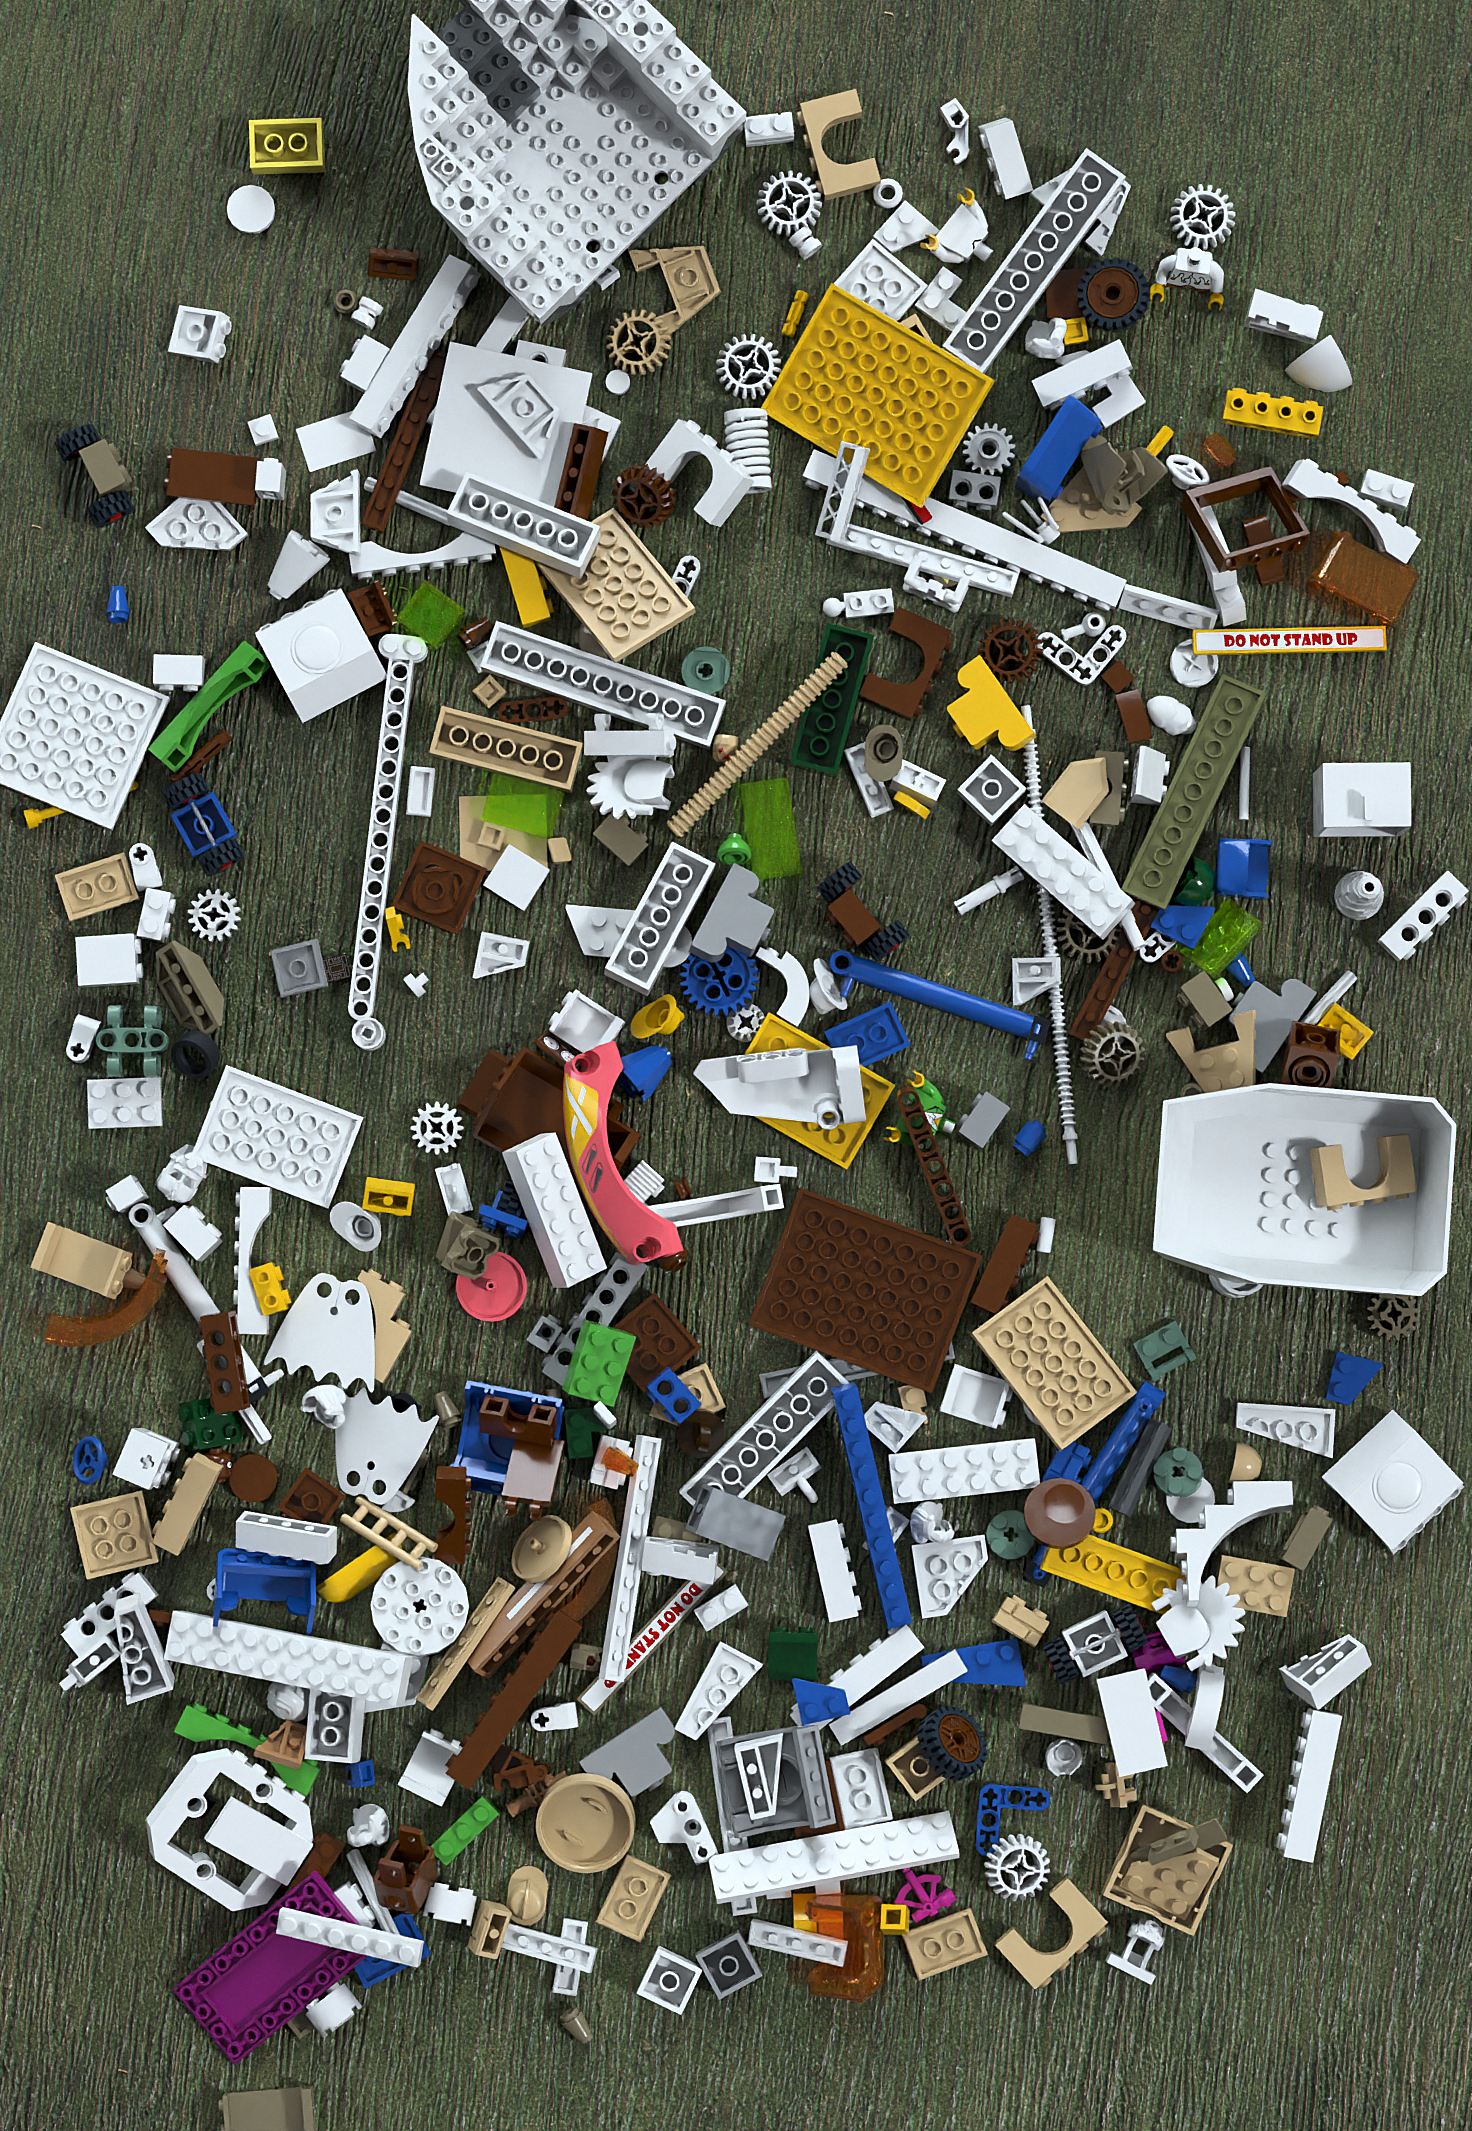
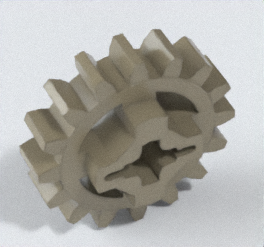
M1378 1294V1300L1375 1298L1370 1299L1374 1305L1373 1307L1366 1308V1310L1372 1312L1370 1316L1366 1317V1320L1373 1321L1369 1328H1377V1336H1381L1384 1333L1385 1340H1390L1391 1335H1393L1397 1341L1400 1340V1334L1404 1337L1409 1336L1408 1329L1415 1331L1416 1328L1412 1323L1420 1320L1414 1316L1415 1313L1420 1311L1419 1308H1413L1416 1299L1409 1301V1296ZM1395 1298L1403 1301L1407 1308L1399 1306ZM1385 1300L1386 1306L1381 1312H1377L1379 1305ZM1391 1307L1399 1313V1316L1395 1317V1321H1393L1392 1317L1387 1316V1313L1391 1312ZM1409 1316L1405 1326L1400 1328L1403 1318ZM1379 1321H1385L1389 1324L1391 1330L1385 1329Z

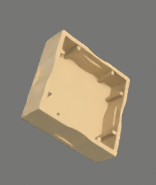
M1140 1803L1101 1893L1103 1896L1134 1910L1143 1911L1158 1918L1163 1923L1194 1936L1208 1904L1210 1891L1220 1877L1233 1844L1225 1841L1204 1849L1207 1853L1219 1858V1863L1186 1920H1183L1120 1887L1122 1878L1130 1864L1134 1862L1131 1857L1133 1850L1195 1827L1144 1803Z

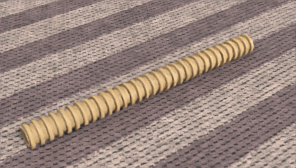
M832 652L831 657H827L825 659L826 662L821 663L819 669H815L814 675L811 673L809 675L810 679H805V684H800V689L798 691L795 690L793 692L794 695H790L788 697L789 700L784 701L783 706L777 708L779 711L777 713L773 712V717H768V722L763 723L762 728H758L756 730L757 733H753L750 740H746V745L742 744L740 746L741 750H736V755H731V760L726 761L725 766H721L719 768L720 771H716L713 778H709L710 782H705L703 784L704 788H699V793H695L693 795L694 798L689 799L688 804H684L682 806L683 809L677 811V816L673 815V820L667 821V826L678 837H683V832H688V827L693 826L694 821H698L700 819L699 816H703L705 814L704 811L709 810L710 805L716 803L715 799H720V794H725V789L730 788L731 783H735L737 781L736 778H740L742 776L741 773L747 771L746 767H751L753 765L751 762L753 760L757 761V756H761L763 754L762 751L767 750V746L769 744L772 745L774 743L773 740H777L780 733H784L783 729H788L790 727L788 724L790 722L794 723V718H798L800 716L799 713L804 712L805 707H809L811 705L810 702L815 701L817 695H821L820 691L822 689L825 691L827 689L826 685H831V680L836 679V675L838 673L841 674L843 672L842 669L848 667L847 662L839 654Z

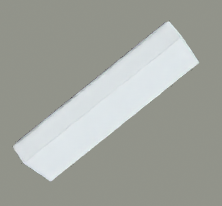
M865 742L844 750L871 818L893 810L894 807L884 783L870 778L866 772Z
M564 1918L561 1938L585 1945L588 1922ZM556 1964L552 1992L577 1996L580 1970Z

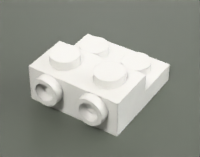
M179 305L168 352L174 355L193 357L199 361L219 363V359L223 358L226 352L225 344H223L225 335L230 333L232 327L229 320L230 317L219 311Z

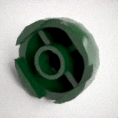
M1194 857V859L1190 858L1171 899L1185 906H1197L1206 899L1209 900L1215 892V887H1213L1215 878L1210 866L1197 857Z

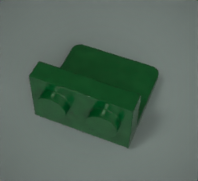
M210 1398L179 1403L178 1415L183 1426L182 1441L184 1446H186V1452L237 1444L242 1441L238 1411L215 1414V1408H212Z
M774 1627V1631H769L768 1678L770 1680L792 1681V1678L805 1681L816 1680L818 1632H813V1627H798V1631H789V1627Z

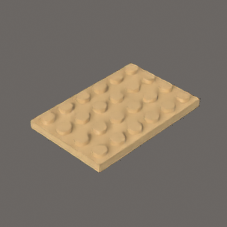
M612 508L591 521V523L600 526L601 538L581 579L536 560L534 562L613 662L616 663L693 615L696 611L692 603L627 523Z
M1048 1276L970 1334L1059 1451H1062L1137 1393Z

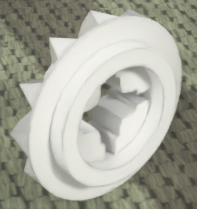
M745 1003V1009L740 1005L737 1006V1014L732 1010L727 1017V1028L731 1036L736 1040L751 1042L765 1017L760 1008L753 1004ZM739 1014L745 1018L754 1015L750 1022L754 1029L753 1031L748 1027L738 1030L742 1023L738 1016Z

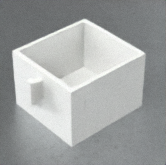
M1410 762L1323 763L1313 773L1314 837L1401 836L1411 827Z

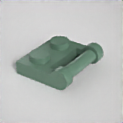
M1176 1320L1132 1344L1153 1382L1160 1380V1376L1189 1361L1191 1363L1197 1359ZM1181 1346L1183 1353L1154 1368L1151 1363L1152 1361Z

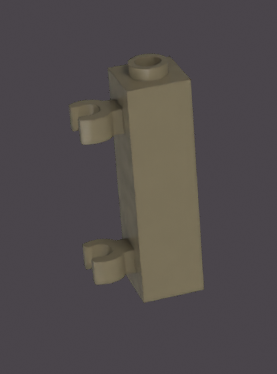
M1028 1703L1021 1704L1018 1728L1101 1744H1107V1739H1110L1104 1717Z

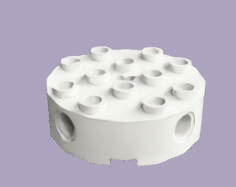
M419 1557L418 1559L423 1562V1566L419 1571L403 1561L387 1569L374 1587L370 1605L374 1626L384 1642L402 1654L417 1657L439 1653L452 1645L464 1628L469 1611L466 1587L457 1573L440 1560ZM424 1601V1606L427 1609L417 1613L416 1607L413 1606L414 1603Z

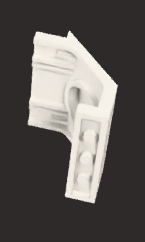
M341 588L326 592L322 598L307 602L301 609L286 613L280 620L272 624H266L259 631L255 632L302 723L387 679V674Z
M1394 1410L1389 1412L1322 1476L1327 1485L1353 1508L1393 1554L1404 1548L1408 1540L1416 1533H1419L1425 1527V1524L1433 1516H1437L1443 1507L1451 1499H1455L1464 1488L1463 1482Z

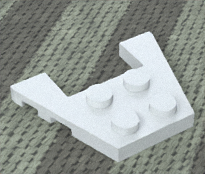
M1071 168L1036 188L1030 195L1044 207ZM1124 181L1097 218L1099 225L1084 241L1099 257L1102 256L1106 249L1105 247L1113 232L1118 215L1131 188V185Z

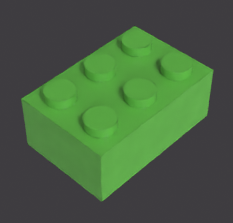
M584 1319L562 1389L568 1394L595 1402L601 1401L605 1405L614 1407L636 1337L630 1332Z

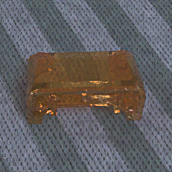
M1344 530L1334 532L1305 585L1315 590L1317 587L1321 589L1325 587V593L1328 594L1330 592L1371 614V618L1376 619L1379 616L1380 625L1386 626L1387 629L1391 630L1400 617L1419 580V576L1416 574L1417 570L1406 564L1401 566L1353 540V535Z
M871 1894L814 1896L807 1901L805 1914L810 1921L816 1922L817 1934L848 1941L843 1967L818 1961V1965L809 1972L808 1984L810 1985L811 1995L864 2003L882 1987L884 1981L883 1932L880 1929L882 1904L880 1896Z

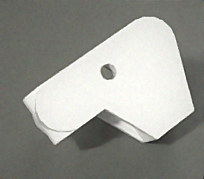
M687 1791L677 1792L651 1819L650 1824L658 1842L686 1843L696 1865L708 1862V1858L719 1855L691 1793ZM691 1823H696L697 1827L695 1829H691L689 1825Z

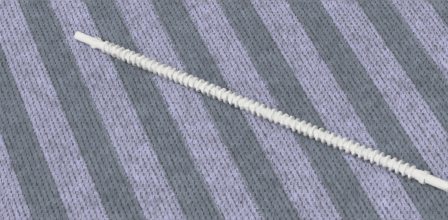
M1029 705L1021 706L1022 716L1036 735V730L1032 726L1031 707ZM1033 739L1022 747L1026 750L1023 755L1026 756L1024 762L1027 763V766L1024 768L1028 770L1025 776L1028 777L1026 783L1029 784L1027 790L1030 791L1027 797L1031 799V801H1028V804H1031L1029 809L1042 819L1044 814L1041 813V810L1044 807L1040 806V803L1043 801L1040 800L1042 793H1039L1041 786L1038 785L1041 779L1037 777L1040 775V772H1037L1039 765H1036L1039 759L1035 757L1038 751H1035L1037 744H1034ZM1038 884L1037 888H1040V891L1037 894L1041 896L1038 899L1041 902L1039 909H1042L1040 916H1043L1040 922L1044 924L1041 929L1044 930L1042 937H1045L1042 943L1046 945L1043 948L1046 951L1044 957L1059 956L1055 952L1058 949L1055 946L1057 939H1054L1057 933L1053 931L1056 926L1053 925L1055 919L1052 918L1054 911H1051L1054 905L1050 903L1053 898L1050 897V893L1043 886ZM1059 982L1048 990V993H1051L1048 999L1052 1001L1049 1004L1052 1007L1050 1013L1053 1014L1050 1020L1054 1022L1051 1025L1054 1028L1052 1034L1055 1035L1053 1041L1056 1042L1053 1048L1057 1050L1054 1055L1057 1056L1055 1062L1058 1063L1055 1069L1059 1071L1056 1074L1059 1077L1057 1083L1060 1084L1058 1091H1061L1058 1097L1062 1099L1059 1102L1062 1105L1060 1111L1063 1112L1061 1119H1064L1061 1125L1064 1126L1063 1141L1066 1140L1069 1165L1078 1164L1075 1139H1078L1074 1129L1076 1122L1073 1121L1075 1114H1072L1075 1108L1071 1106L1074 1103L1071 1100L1073 1094L1070 1093L1073 1087L1069 1085L1072 1080L1068 1078L1071 1075L1068 1072L1070 1065H1067L1070 1059L1066 1057L1069 1052L1066 1051L1068 1044H1065L1067 1037H1064L1067 1031L1063 1029L1066 1026L1063 1023L1065 1016H1062L1065 1010L1061 1008L1064 1003L1061 1002L1063 995H1060L1062 988H1059L1062 982Z

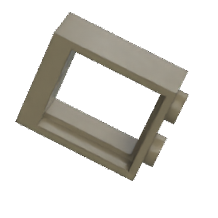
M1313 1505L1312 1508L1306 1506L1277 1558L1298 1570L1304 1571L1333 1520L1327 1517L1329 1512L1317 1505Z

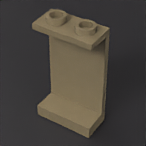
M313 2086L225 2093L222 2096V2100H219V2114L224 2115V2125H221V2131H317Z

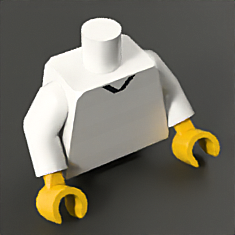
M964 188L967 191V197L963 198L961 194H957V199L965 203V206L963 204L959 206L936 236L925 234L929 238V244L921 242L920 246L923 249H930L931 253L943 262L960 263L963 261L967 263L974 254L986 262L993 253V250L983 243L988 237V224L983 210L974 199V192Z

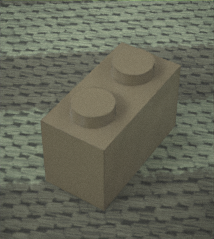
M612 812L593 832V836L630 868L649 847L646 843L648 838L640 830L637 829L634 832L628 827L630 822L623 815L619 819H615Z

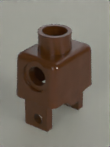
M400 1824L397 1829L399 1840L392 1844L386 1857L381 1858L378 1862L379 1869L373 1877V1883L380 1906L399 1911L402 1914L411 1915L421 1911L424 1907L430 1887H433L437 1879L435 1851L433 1847L425 1845L422 1829ZM412 1862L419 1863L420 1866L416 1868Z

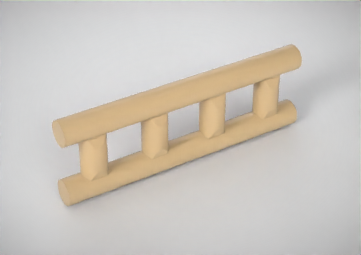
M361 1495L355 1500V1504L360 1506L352 1517L343 1514L340 1518L341 1523L417 1571L423 1566V1562L418 1560L423 1552L428 1549L433 1553L438 1548L437 1543ZM368 1512L379 1518L372 1529L360 1523ZM387 1524L398 1530V1533L391 1541L379 1535ZM406 1537L418 1543L410 1554L399 1548Z

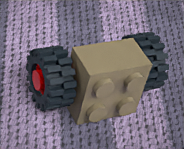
M85 424L80 428L77 427L75 430H70L67 434L61 435L60 438L54 441L62 461H71L72 459L75 460L78 457H82L102 497L87 508V512L96 528L116 523L134 511L135 508L127 492L132 490L129 483L133 481L123 464L119 465L118 462L122 459L114 444H108L105 438L101 440L93 424Z

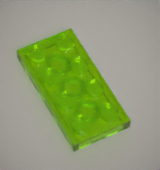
M788 777L740 784L747 838L751 850L752 872L756 874L759 880L802 874Z

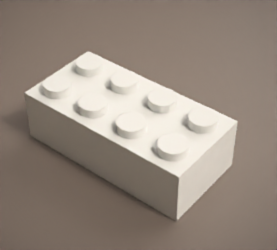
M310 1689L304 1759L343 1763L360 1762L365 1700Z

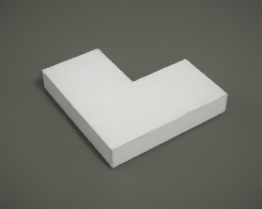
M1129 375L1119 380L1116 377L1108 380L1106 388L1111 396L1092 407L1095 415L1101 419L1100 423L1104 429L1146 403Z

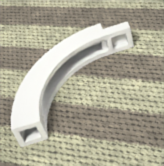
M780 1184L646 1207L659 1216L673 1222L676 1227L782 1209L784 1205Z

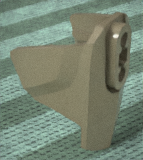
M1097 435L1095 439L1091 437L1080 452L1094 492L1105 512L1110 515H1114L1116 512L1125 514L1134 502L1141 499L1167 473V467L1147 449L1138 447L1118 453V449H1113L1106 438Z

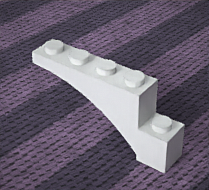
M1211 505L1201 508L1227 554L1230 553ZM1190 522L1223 627L1246 620L1245 602L1237 585L1236 570L1219 573Z

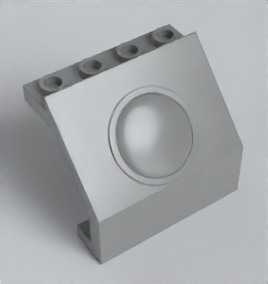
M818 1725L780 1728L736 1735L717 1741L734 1838H743L767 1831L810 1825V1828H818L836 1823ZM783 1733L776 1813L772 1816L751 1820L734 1750L735 1744Z

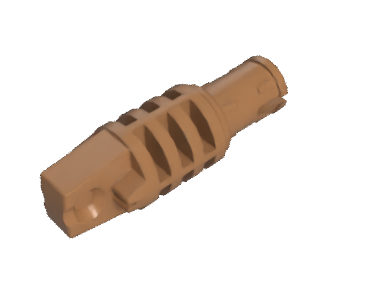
M563 1771L554 1777L550 1773L544 1780L526 1787L523 1791L524 1794L505 1804L511 1816L515 1817V1815L530 1806L535 1808L539 1806L548 1789L559 1780L567 1777L566 1772Z

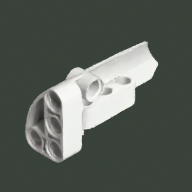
M857 1045L815 1051L795 1048L701 1060L693 1072L731 1114L819 1123L822 1128L829 1130L841 1123L848 1124L866 1121ZM825 1112H832L834 1116L826 1118L823 1117V1114Z

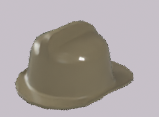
M882 724L870 730L866 737L865 769L870 778L875 781L885 782L891 780L898 774L902 766L903 743L901 735L896 728Z

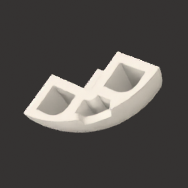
M1331 335L1307 350L1285 369L1292 380L1307 389L1312 388L1323 392H1334L1352 385L1349 368Z

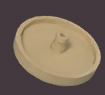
M555 1515L543 1516L540 1518V1521L535 1520L521 1534L513 1550L512 1567L515 1574L528 1583H538L553 1575L563 1564L571 1547L572 1533L569 1525Z

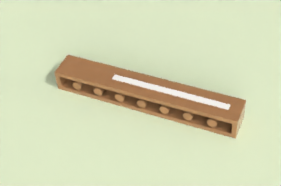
M594 1511L585 1517L572 1532L570 1550L559 1569L544 1581L538 1583L526 1582L503 1606L467 1659V1663L474 1672L489 1679L620 1538L605 1518Z

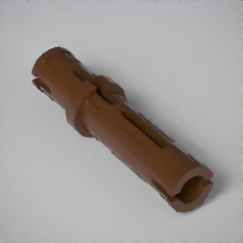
M222 728L217 735L192 757L188 758L176 773L173 772L169 777L175 783L194 773H199V769L234 739Z

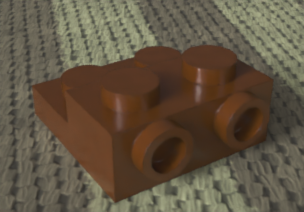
M305 1467L277 1508L281 1510L280 1515L283 1518L326 1525L346 1495Z

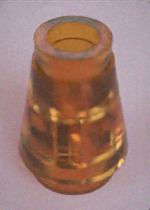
M609 1446L601 1460V1464L605 1465V1469L631 1477L635 1475L639 1467L638 1463L618 1447L613 1448Z

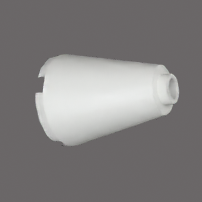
M293 530L287 535L267 584L270 587L269 593L279 600L282 597L286 599L290 597L330 560L328 554L310 540L309 542L305 539L301 540L303 535Z

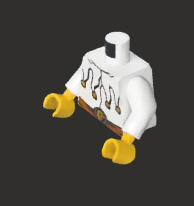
M1178 248L1174 255L1160 262L1155 277L1156 284L1150 287V300H1152V296L1155 293L1160 294L1159 302L1164 300L1163 284L1169 287L1207 293L1212 291L1213 294L1210 296L1208 308L1211 310L1212 303L1217 302L1220 305V311L1224 302V297L1220 294V292H1223V269L1213 261V256L1210 252H1204L1199 248Z

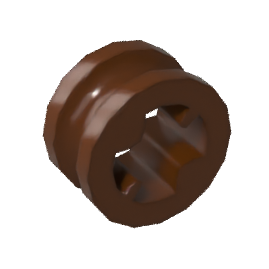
M1167 951L1161 957L1160 964L1164 971L1174 973L1181 968L1183 958L1177 951ZM1168 955H1173L1172 958L1177 957L1176 968H1171V965L1169 967L1166 966L1165 962L1168 960Z
M682 1177L680 1182L674 1181L682 1201L687 1196L693 1197L685 1177Z

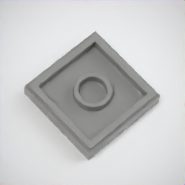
M318 939L270 950L281 998L329 987Z

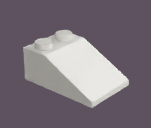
M1146 746L1139 747L1134 760L1130 803L1160 805L1167 792V786L1163 785V777L1168 776L1169 761H1165V754Z

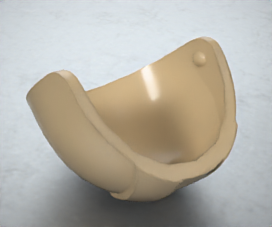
M1236 1442V1454L1228 1483L1232 1484L1233 1481H1254L1258 1478L1262 1460L1254 1448Z

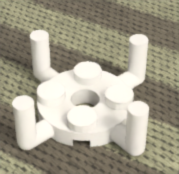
M914 555L904 577L903 590L915 594L924 600L926 598L932 600L933 604L945 607L953 613L958 612L968 590L970 579L961 576L955 592L949 589L943 590L941 589L943 584L929 579L927 583L924 578L918 576L920 572L918 570L923 558Z

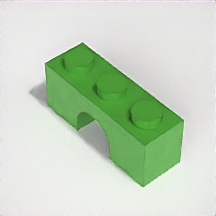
M483 1794L430 1847L434 1848L435 1855L447 1866L499 1815L500 1810Z

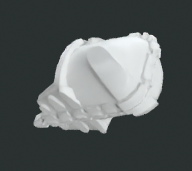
M186 1144L173 1154L171 1153L170 1162L159 1175L157 1187L165 1194L168 1200H175L179 1203L190 1201L198 1190L197 1187L202 1179H206L207 1162L202 1161V1158L192 1153L195 1146Z

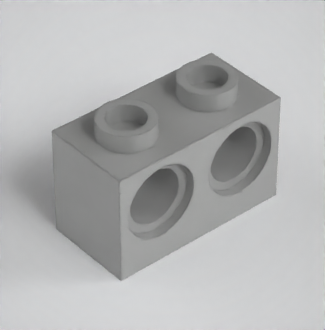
M953 470L948 503H953V507L962 509L967 508V505L974 506L977 511L991 512V509L996 510L1001 477ZM959 485H965L969 493L965 496H960L956 493L955 488ZM982 489H989L993 496L986 500L980 497L979 492Z

